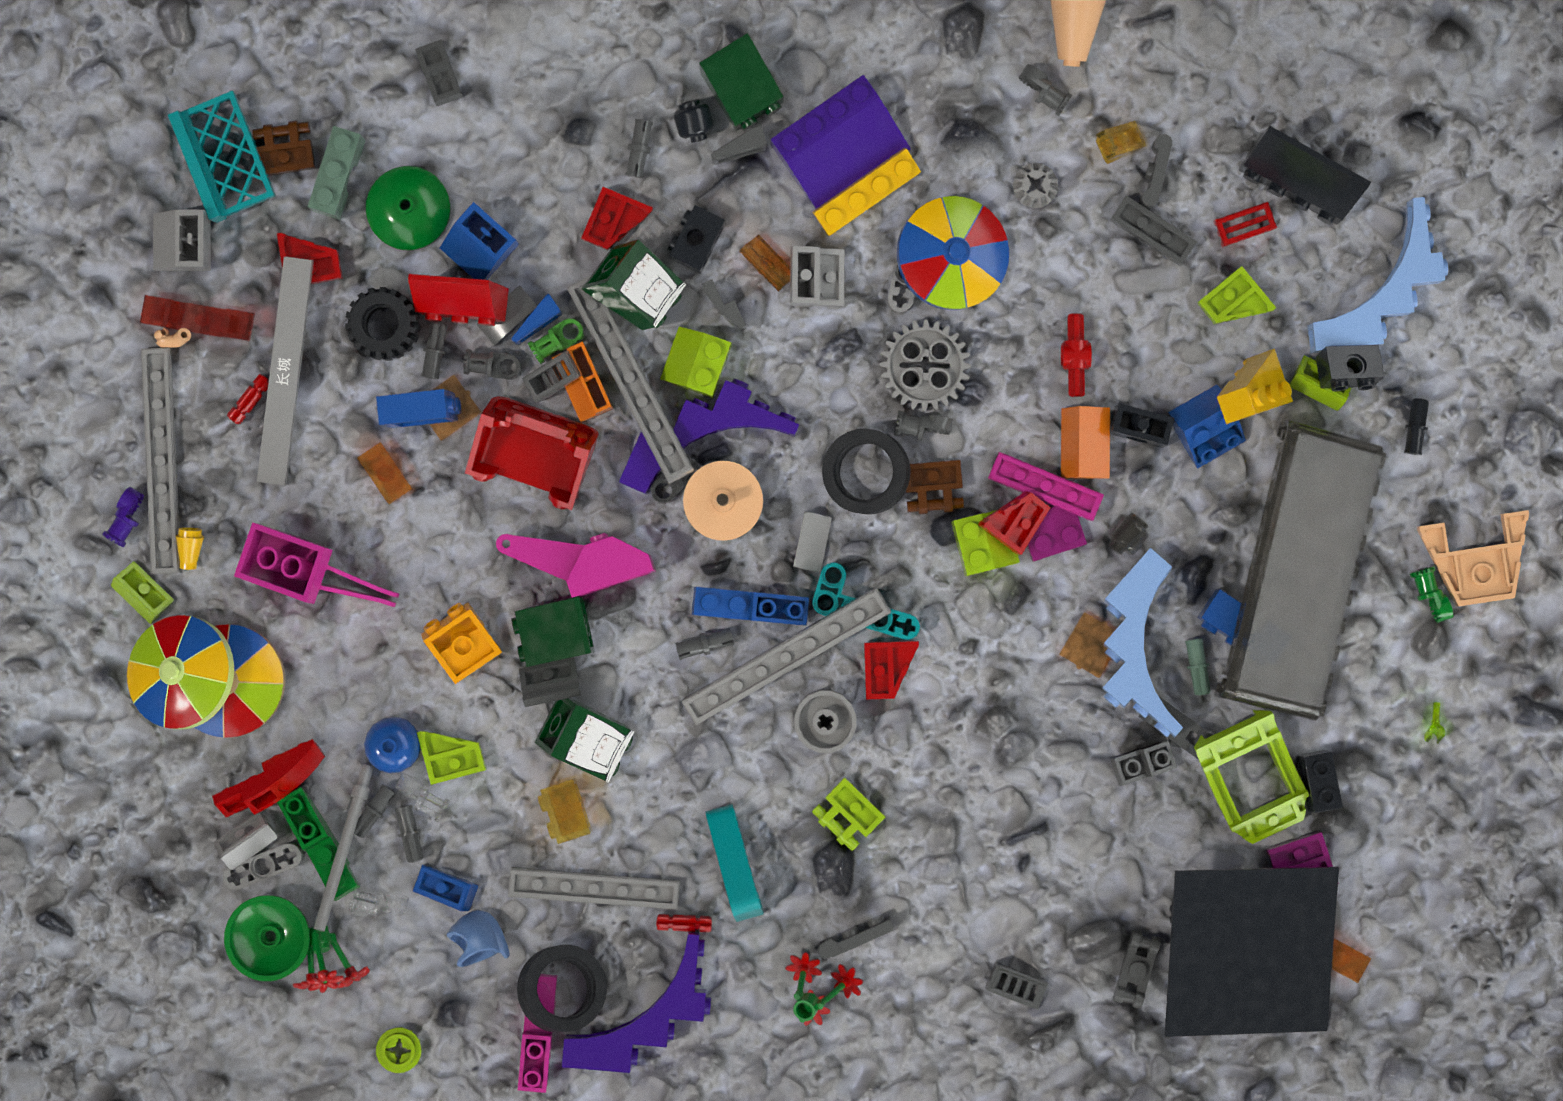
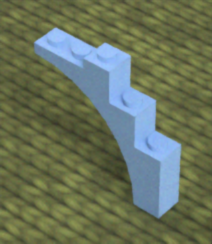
M1425 197L1413 198L1407 202V226L1403 247L1395 267L1383 285L1366 302L1351 312L1334 319L1314 322L1307 326L1310 354L1320 353L1328 346H1380L1384 344L1383 339L1387 337V328L1385 322H1381V318L1404 316L1415 312L1414 308L1417 307L1418 301L1416 291H1412V286L1439 284L1445 281V276L1448 275L1447 260L1443 259L1442 252L1431 253L1430 250L1433 249L1434 239L1432 232H1428L1427 221H1430L1431 213L1429 205L1425 204Z
M1150 548L1105 598V602L1108 604L1106 610L1115 618L1119 619L1122 616L1125 620L1104 642V646L1107 648L1104 653L1115 663L1121 660L1124 664L1103 687V690L1106 692L1103 697L1115 708L1119 704L1125 708L1132 700L1135 703L1133 708L1142 717L1146 718L1149 715L1157 722L1154 727L1165 737L1171 734L1175 738L1183 727L1167 711L1155 692L1147 670L1144 652V629L1149 607L1158 587L1172 569L1169 563Z

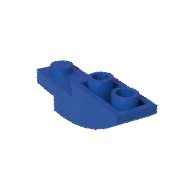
M694 587L691 615L807 626L809 597Z

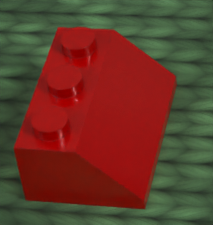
M418 274L408 275L415 312L425 315V320L442 322V317L452 318L451 322L468 324L469 319L478 320V324L485 326H495V321L505 322L509 292L507 287L490 280Z

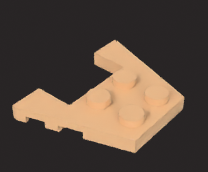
M1529 510L1500 514L1505 543L1449 552L1445 523L1417 527V531L1456 606L1515 598L1521 566L1520 556L1522 545L1525 542L1526 535L1524 533L1526 521L1529 518Z

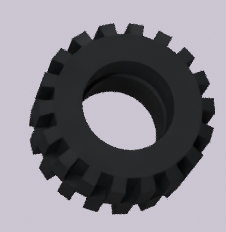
M373 287L368 289L367 293L361 292L357 295L359 299L356 302H351L349 306L352 308L350 312H346L345 316L348 319V323H345V328L349 332L347 336L353 342L354 347L368 357L391 361L395 357L399 359L404 356V352H410L413 348L411 345L414 341L417 343L419 338L417 333L421 330V325L418 321L420 319L419 313L415 312L413 303L398 291L390 290L386 287H380V289ZM382 308L392 309L399 319L397 331L386 340L374 339L368 331V321L371 315Z

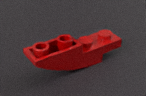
M314 739L300 743L288 751L274 755L272 758L261 763L264 772L253 775L245 781L232 787H227L221 792L212 795L214 805L226 818L246 808H249L255 815L277 803L303 783L325 758L324 752Z

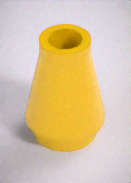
M192 527L179 528L178 534L175 535L180 561L179 568L186 570L197 569V561L204 540L202 529Z

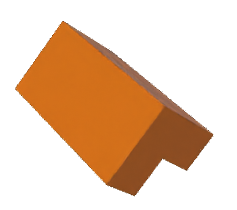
M582 341L567 348L581 374L579 378L565 387L580 422L584 423L613 410L614 408L586 345ZM564 361L561 362V364H562L563 368L565 369L567 375H568V376L571 375V373H570L568 367L566 366L565 362H564ZM557 368V371H558V373H559V375H560V377H561V380H562L563 378H562V376H561V374H560V372H559V370H558V368Z
M1076 406L1061 408L1062 478H1110V407Z

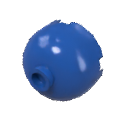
M400 717L383 718L374 723L367 732L364 742L365 755L370 764L379 771L390 774L403 772L410 768L417 761L421 752L417 735L418 730L407 719Z

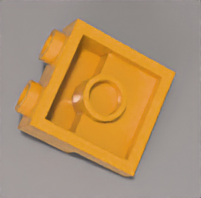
M468 602L464 605L461 603L453 605L448 609L447 617L441 621H438V619L431 620L424 626V632L421 633L423 642L455 684L502 653L501 648Z

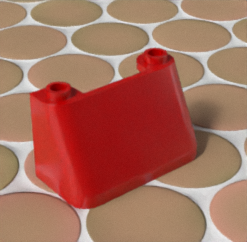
M496 396L489 401L481 413L465 474L471 475L475 480L481 482L493 479L497 474L549 492L548 499L554 507L572 510L576 504L599 433L593 427L510 398Z

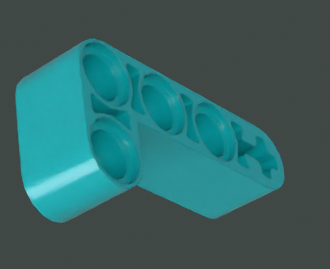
M829 563L823 567L814 593L813 608L823 616L829 615L856 599L841 594L846 580V572L842 565L838 563ZM831 567L839 569L841 579L838 583L831 584L826 580L825 572ZM823 594L829 595L833 599V606L828 611H822L817 606V600ZM890 609L891 613L887 615V622L884 626L876 627L872 623L865 627L907 640L916 637L920 631V624L916 617L894 609ZM893 614L898 615L895 620L905 623L907 619H910V624L914 626V630L908 631L907 635L902 634V628L894 626L893 632L888 631L892 624Z
M733 804L705 811L729 904L736 922L764 915Z

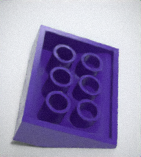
M864 74L770 139L771 147L815 209L903 148H906L908 151L911 150L887 108Z

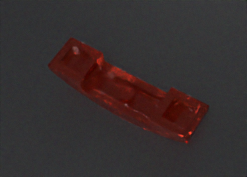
M145 295L140 323L173 330L186 328L195 334L250 341L255 313L215 308Z

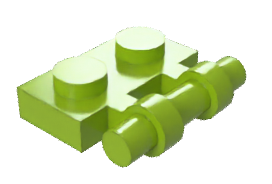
M845 777L825 797L833 806L826 811L818 804L811 811L819 819L818 823L823 828L826 826L837 836L836 840L841 845L845 844L851 851L860 844L852 836L857 830L867 837L885 818ZM839 812L851 823L846 829L834 819Z

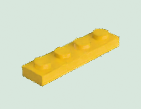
M903 148L815 209L812 213L825 233L830 236L920 174L921 170L908 150Z

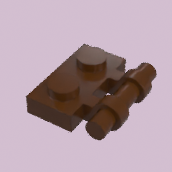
M297 120L288 121L287 125L280 126L267 124L263 125V128L252 130L254 140L264 139L265 146L256 148L268 176L316 169L312 141L310 139L300 141V134L311 132L309 121L300 123ZM290 136V142L275 144V137Z
M961 460L910 464V481L906 493L917 492L918 501H907V513L919 512L920 515L928 514V511L944 510L945 513L953 512V509L964 508L963 497L952 498V489L963 488ZM942 490L943 499L927 500L926 491Z

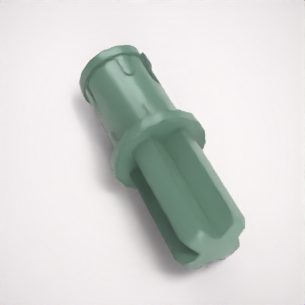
M1203 638L1185 641L1189 660L1187 669H1190L1194 694L1198 696L1209 694L1211 689L1207 666L1210 665L1206 663Z

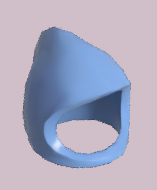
M476 910L465 914L451 926L446 934L451 941L459 945L464 951L457 961L458 967L472 965L488 959L497 953H501L504 958L510 956L503 931L497 920L488 912Z

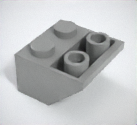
M171 210L153 214L154 271H211V220H209L205 210Z

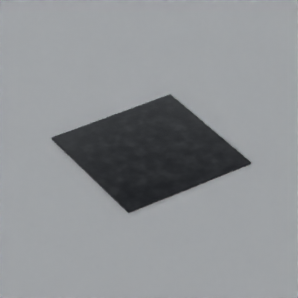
M1339 867L1175 870L1164 1036L1182 1037L1327 1031Z

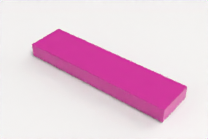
M1001 452L998 453L988 477L989 480L1021 493L1025 491L1031 492L1045 503L1092 522L1104 497V494Z

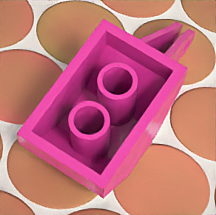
M252 522L234 577L310 604L315 603L320 589L375 601L392 607L396 606L395 602L375 595L322 583L326 569L381 593L396 598L400 595L397 592L376 586L328 565L332 549Z
M606 533L589 538L591 543L587 545L502 534L496 540V547L501 553L565 580L572 598L581 597L656 572L651 555L613 536L608 537ZM505 540L510 541V546L508 548H505L503 546V542Z

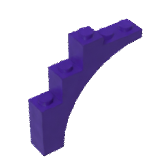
M733 378L732 382L725 380L712 411L708 410V403L694 398L692 402L686 400L673 431L684 449L707 435L736 428L770 429L795 437L799 424L795 423L796 417L782 411L779 415H776L769 411V405L755 400L753 404L749 403L752 391L747 389L749 385ZM641 431L619 483L647 494L661 468Z
M688 932L685 953L675 977L665 992L647 1010L631 1021L609 1030L590 1034H566L563 1046L562 1067L630 1073L632 1065L637 1066L639 1048H633L634 1045L667 1048L668 1040H674L675 1023H671L670 1019L703 1022L704 1014L710 1015L711 997H706L707 989L695 988L696 985H701L702 968H697L698 956H704L705 940L700 939V932Z

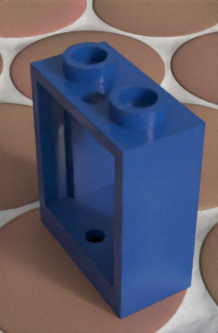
M445 389L376 396L379 425L388 428L458 421L457 414H461L459 397Z

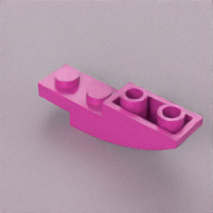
M540 974L537 984L539 1000L548 1012L555 1015L557 975ZM526 1016L522 1033L518 1091L546 1093L553 1032L537 1027Z

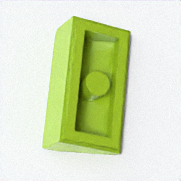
M1306 355L1302 357L1289 383L1291 388L1336 411L1340 410L1345 404L1351 388L1337 392L1332 391L1331 388L1321 389L1316 361Z
M135 561L117 574L111 583V587L150 624L174 602V599Z

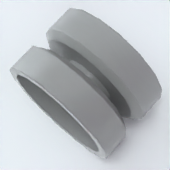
M817 690L807 694L799 702L794 714V728L799 740L807 748L818 753H832L842 749L852 740L856 730V714L852 704L842 694L833 690ZM823 715L830 717V724L827 726H822L819 722L820 717Z

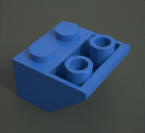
M473 202L454 223L439 249L473 279L488 280L517 248L519 243Z
M1217 384L1168 412L1170 417H1174V430L1197 469L1246 441L1239 420L1226 424L1217 399L1222 389Z

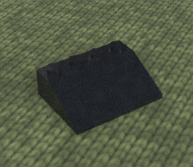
M1269 126L1254 141L1239 168V171L1244 173L1243 177L1246 180L1255 184L1260 182L1268 186L1267 190L1271 194L1280 198L1283 195L1293 200L1292 204L1303 211L1309 209L1318 214L1317 218L1328 225L1333 223L1337 225L1343 221L1371 184V181L1272 126Z

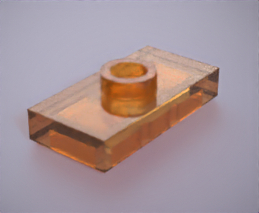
M759 234L741 248L739 252L778 292L790 283V266Z
M382 442L357 457L388 505H391L413 490Z
M1334 938L1332 970L1359 983L1372 958Z

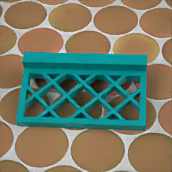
M233 90L182 112L175 111L168 114L209 220L219 223L226 220L227 216L276 196ZM228 100L231 101L233 106L229 120L216 115L220 104ZM213 107L211 112L207 111V109ZM200 112L210 115L204 130L194 127L190 116ZM236 116H237V119H238V121H239V124L234 122L235 119H236ZM214 118L227 122L222 138L209 133ZM233 125L241 128L244 136L240 146L226 141ZM197 132L202 134L200 139L198 137ZM207 136L220 141L214 157L204 152L203 145ZM225 144L238 149L232 164L219 159ZM246 144H248L250 150L245 149ZM243 151L253 156L254 164L250 172L237 167ZM207 158H209V159L212 160V162H211L210 165H209V162H208ZM217 162L230 167L224 183L216 180L213 175ZM257 169L259 171L260 176L255 175ZM235 170L248 175L243 190L229 185ZM253 178L263 181L267 191L258 196L247 193ZM217 184L223 186L222 189H221V191L219 190V187H218ZM228 188L241 193L237 204L230 208L226 207L223 200ZM246 196L251 198L249 200L244 201Z

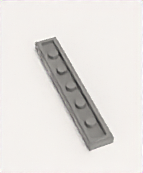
M511 867L508 897L678 910L680 880Z

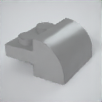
M812 246L790 247V305L799 307L844 306L845 249H822Z

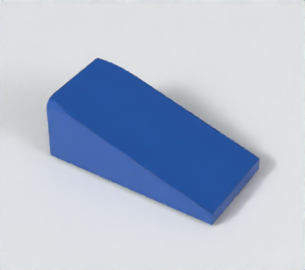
M549 293L511 338L516 345H520L562 316L563 313Z
M422 865L413 892L463 912L471 909L478 884Z

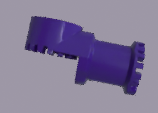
M128 487L116 505L118 510L115 513V520L108 531H104L102 535L110 541L114 540L115 544L125 547V540L133 527H137L139 522L132 518V515L137 511V507H140L138 503H142L144 495L134 488Z

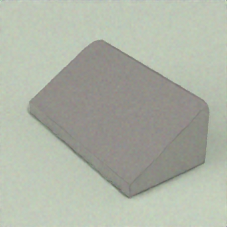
M804 511L793 567L821 573L832 517Z
M261 811L251 815L213 844L221 860L229 869L233 870L278 837Z

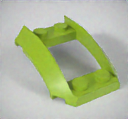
M1253 710L1254 716L1206 739L1200 735L1194 746L1203 772L1232 833L1235 832L1242 836L1244 840L1251 844L1303 821L1306 813L1304 806L1306 798L1309 797V793L1295 768L1281 732L1276 725L1272 711ZM1266 744L1289 794L1240 816L1218 766Z

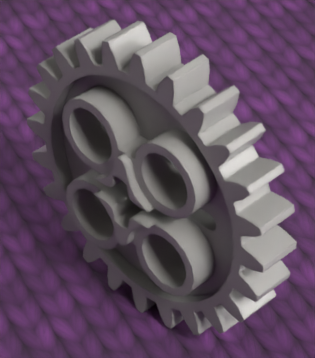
M927 319L924 320L923 326L920 328L917 322L913 321L912 330L902 325L903 335L896 332L892 333L895 343L891 341L885 342L890 352H881V356L886 358L887 361L879 363V367L887 369V372L880 375V378L889 379L890 382L884 388H894L895 391L891 398L894 399L900 395L902 397L901 406L910 401L911 410H914L917 404H921V409L925 412L927 405L931 404L934 411H937L939 401L947 407L949 405L948 396L954 400L958 398L954 391L955 389L964 391L965 387L960 383V380H969L970 377L963 373V370L970 369L971 365L963 363V360L968 358L970 353H961V349L966 343L957 344L955 342L959 336L958 333L951 337L948 335L950 326L945 327L941 331L939 330V321H936L933 328L929 327ZM909 344L915 345L919 350L918 357L914 359L907 358L903 352L904 347ZM935 345L944 346L947 350V356L944 359H936L932 355V347ZM923 359H927L928 364H949L950 368H929L927 373H923V369L920 367L901 368L900 363L921 364ZM909 372L916 374L918 384L915 387L906 386L903 382L904 374ZM942 373L946 377V385L941 388L935 387L931 382L933 374Z

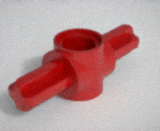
M1072 313L1067 316V341H1063L1061 344V367L1064 370H1068V395L1070 397H1082L1085 395V370L1091 368L1092 348L1091 343L1088 340H1084V315Z

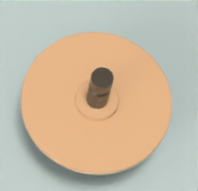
M716 461L704 465L691 476L684 491L683 506L687 519L694 529L708 538L725 541L739 538L754 527L762 512L763 495L758 480L747 468L735 462Z

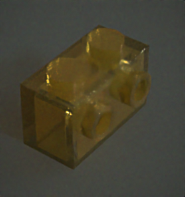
M575 777L540 790L542 795L538 796V801L542 812H548L550 822L547 823V829L551 839L556 838L557 843L560 844L591 834L592 828Z

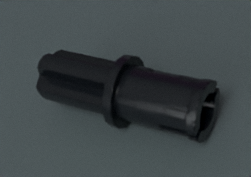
M1414 398L1412 400L1409 423L1405 425V428H1408L1405 454L1422 455L1425 431H1428L1426 420L1429 401L1426 399Z

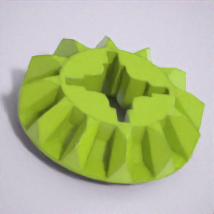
M403 1027L387 1030L379 1038L376 1045V1056L383 1068L393 1073H404L414 1068L419 1062L422 1053L420 1039L417 1038L412 1030ZM400 1038L402 1047L411 1051L404 1052L398 1062L397 1053L387 1048L395 1047Z

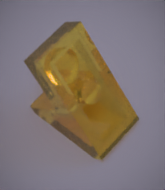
M1135 121L1105 129L1096 134V143L1107 164L1147 146Z

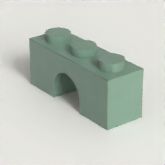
M333 126L308 203V208L313 212L338 220L341 219L349 194L347 192L349 176L353 167L358 166L366 141L361 134Z

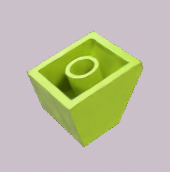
M679 326L660 380L714 398L732 343L707 333Z
M995 511L951 522L965 576L1020 563L1018 554H1015L978 525L981 520Z

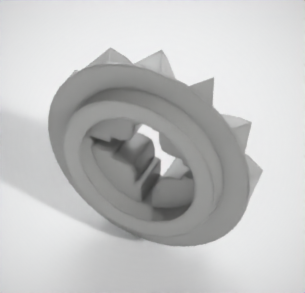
M1029 163L1020 168L1015 175L1013 191L1016 198L1023 205L1030 208H1041L1048 205L1055 198L1058 191V179L1053 170L1043 163ZM1044 177L1041 184L1043 190L1039 191L1036 189L1028 194L1027 191L1031 186L1029 178L1036 181Z

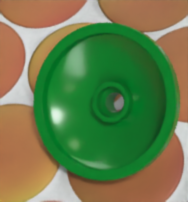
M415 166L396 167L382 174L372 185L366 200V216L374 234L388 246L405 251L419 250L434 243L445 231L451 214L450 198L442 182L431 172ZM403 201H410V208L402 210L401 203Z
M261 895L242 903L231 914L224 932L225 950L233 966L243 975L258 981H275L293 973L305 960L311 940L310 928L302 911L291 901L275 895ZM268 931L275 933V940L271 941L267 938Z

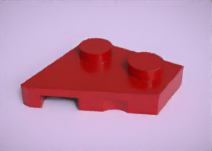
M602 187L581 239L608 251L653 212V207Z
M277 233L282 268L284 257L313 260L311 284L343 279L339 251L283 233Z
M1025 491L981 520L978 525L1015 554L1022 555L1051 507L1033 493Z
M919 641L864 643L866 700L895 699L902 680L919 647Z

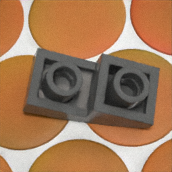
M1169 741L1157 743L1110 759L1119 786L1177 768Z

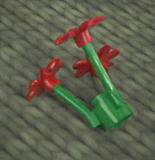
M327 925L325 931H319L312 927L310 928V947L307 953L308 974H306V981L294 983L293 986L302 990L308 988L309 991L319 989L321 993H325L328 987L332 989L349 987L353 981H360L361 977L366 976L370 969L366 966L357 971L354 966L350 965L337 942L336 934L329 933ZM330 945L333 946L345 968V978L342 975L336 976L337 970L331 972L326 970L323 953L330 950ZM314 954L317 955L320 970L318 973H315Z
M807 952L803 953L801 959L795 955L790 956L793 964L787 965L785 969L795 972L793 980H798L797 991L794 994L796 1003L793 1007V1012L805 1026L809 1025L812 1019L818 1025H822L823 1021L820 1014H829L831 1012L830 1009L824 1007L825 1004L841 990L844 991L846 998H849L852 992L857 996L861 995L858 986L862 985L864 981L860 978H854L856 973L854 967L847 972V969L842 964L838 965L839 972L831 973V976L838 982L834 985V989L826 996L817 997L811 989L808 993H804L805 980L811 983L812 975H822V971L816 968L820 964V959L809 961V954Z

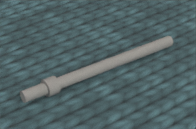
M363 764L357 785L353 786L350 795L353 799L314 924V929L319 931H325L362 805L368 799L370 792L368 785L374 769L370 765Z

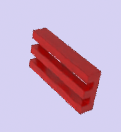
M1268 202L1213 221L1217 227V234L1221 239L1222 248L1277 229ZM1261 210L1265 211L1266 215L1225 229L1223 227L1224 223ZM1268 220L1269 225L1229 239L1227 238L1226 234Z

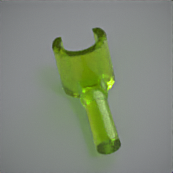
M1433 702L1431 726L1424 733V740L1429 742L1432 734H1435L1438 744L1446 732L1444 727L1440 725V703Z

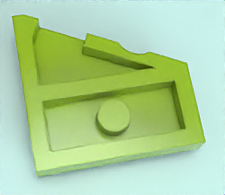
M1243 266L1238 268L1197 302L1214 325L1272 312L1276 309V306Z
M427 731L417 732L431 785L487 770L480 742Z

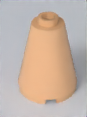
M1050 0L1058 60H1064L1063 66L1080 67L1081 61H1087L1106 0Z

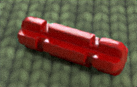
M259 374L253 381L254 385L247 388L236 402L237 406L232 407L228 412L227 417L231 421L241 424L246 418V412L250 413L263 396L262 392L268 390L269 379L264 375Z
M669 914L657 915L656 927L659 931H668L670 928L673 931L695 932L696 929L700 932H711L712 918L710 916L696 918V915H673V917H669Z

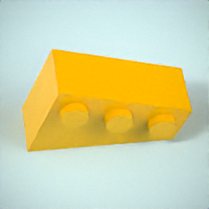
M1275 349L1245 359L1242 369L1234 373L1235 378L1229 381L1217 396L1226 424L1293 402L1291 386L1285 380Z

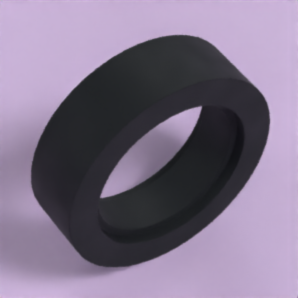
M855 429L841 435L829 447L823 461L822 477L829 496L843 509L859 514H878L892 508L905 494L910 481V463L901 444L890 435L874 429ZM862 444H874L882 448L889 456L893 467L892 480L888 488L878 497L868 500H861L852 496L843 486L840 477V468L844 457L850 450Z
M566 944L542 949L531 956L523 966L517 983L518 1001L525 1016L537 1027L557 1033L575 1031L590 1024L602 1010L607 994L606 977L598 960L587 950ZM556 960H563L574 964L582 972L586 981L587 991L585 1000L579 1010L568 1017H559L551 1014L543 1007L538 997L537 984L540 974L547 965Z

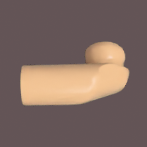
M163 328L162 330H157L154 333V337L159 347L176 348L183 346L190 340L191 332L186 328H181L175 334L170 335L169 330Z

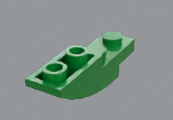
M300 787L277 803L302 850L307 852L326 887L339 843L308 794ZM347 858L334 901L341 899L360 887L348 865L350 862Z

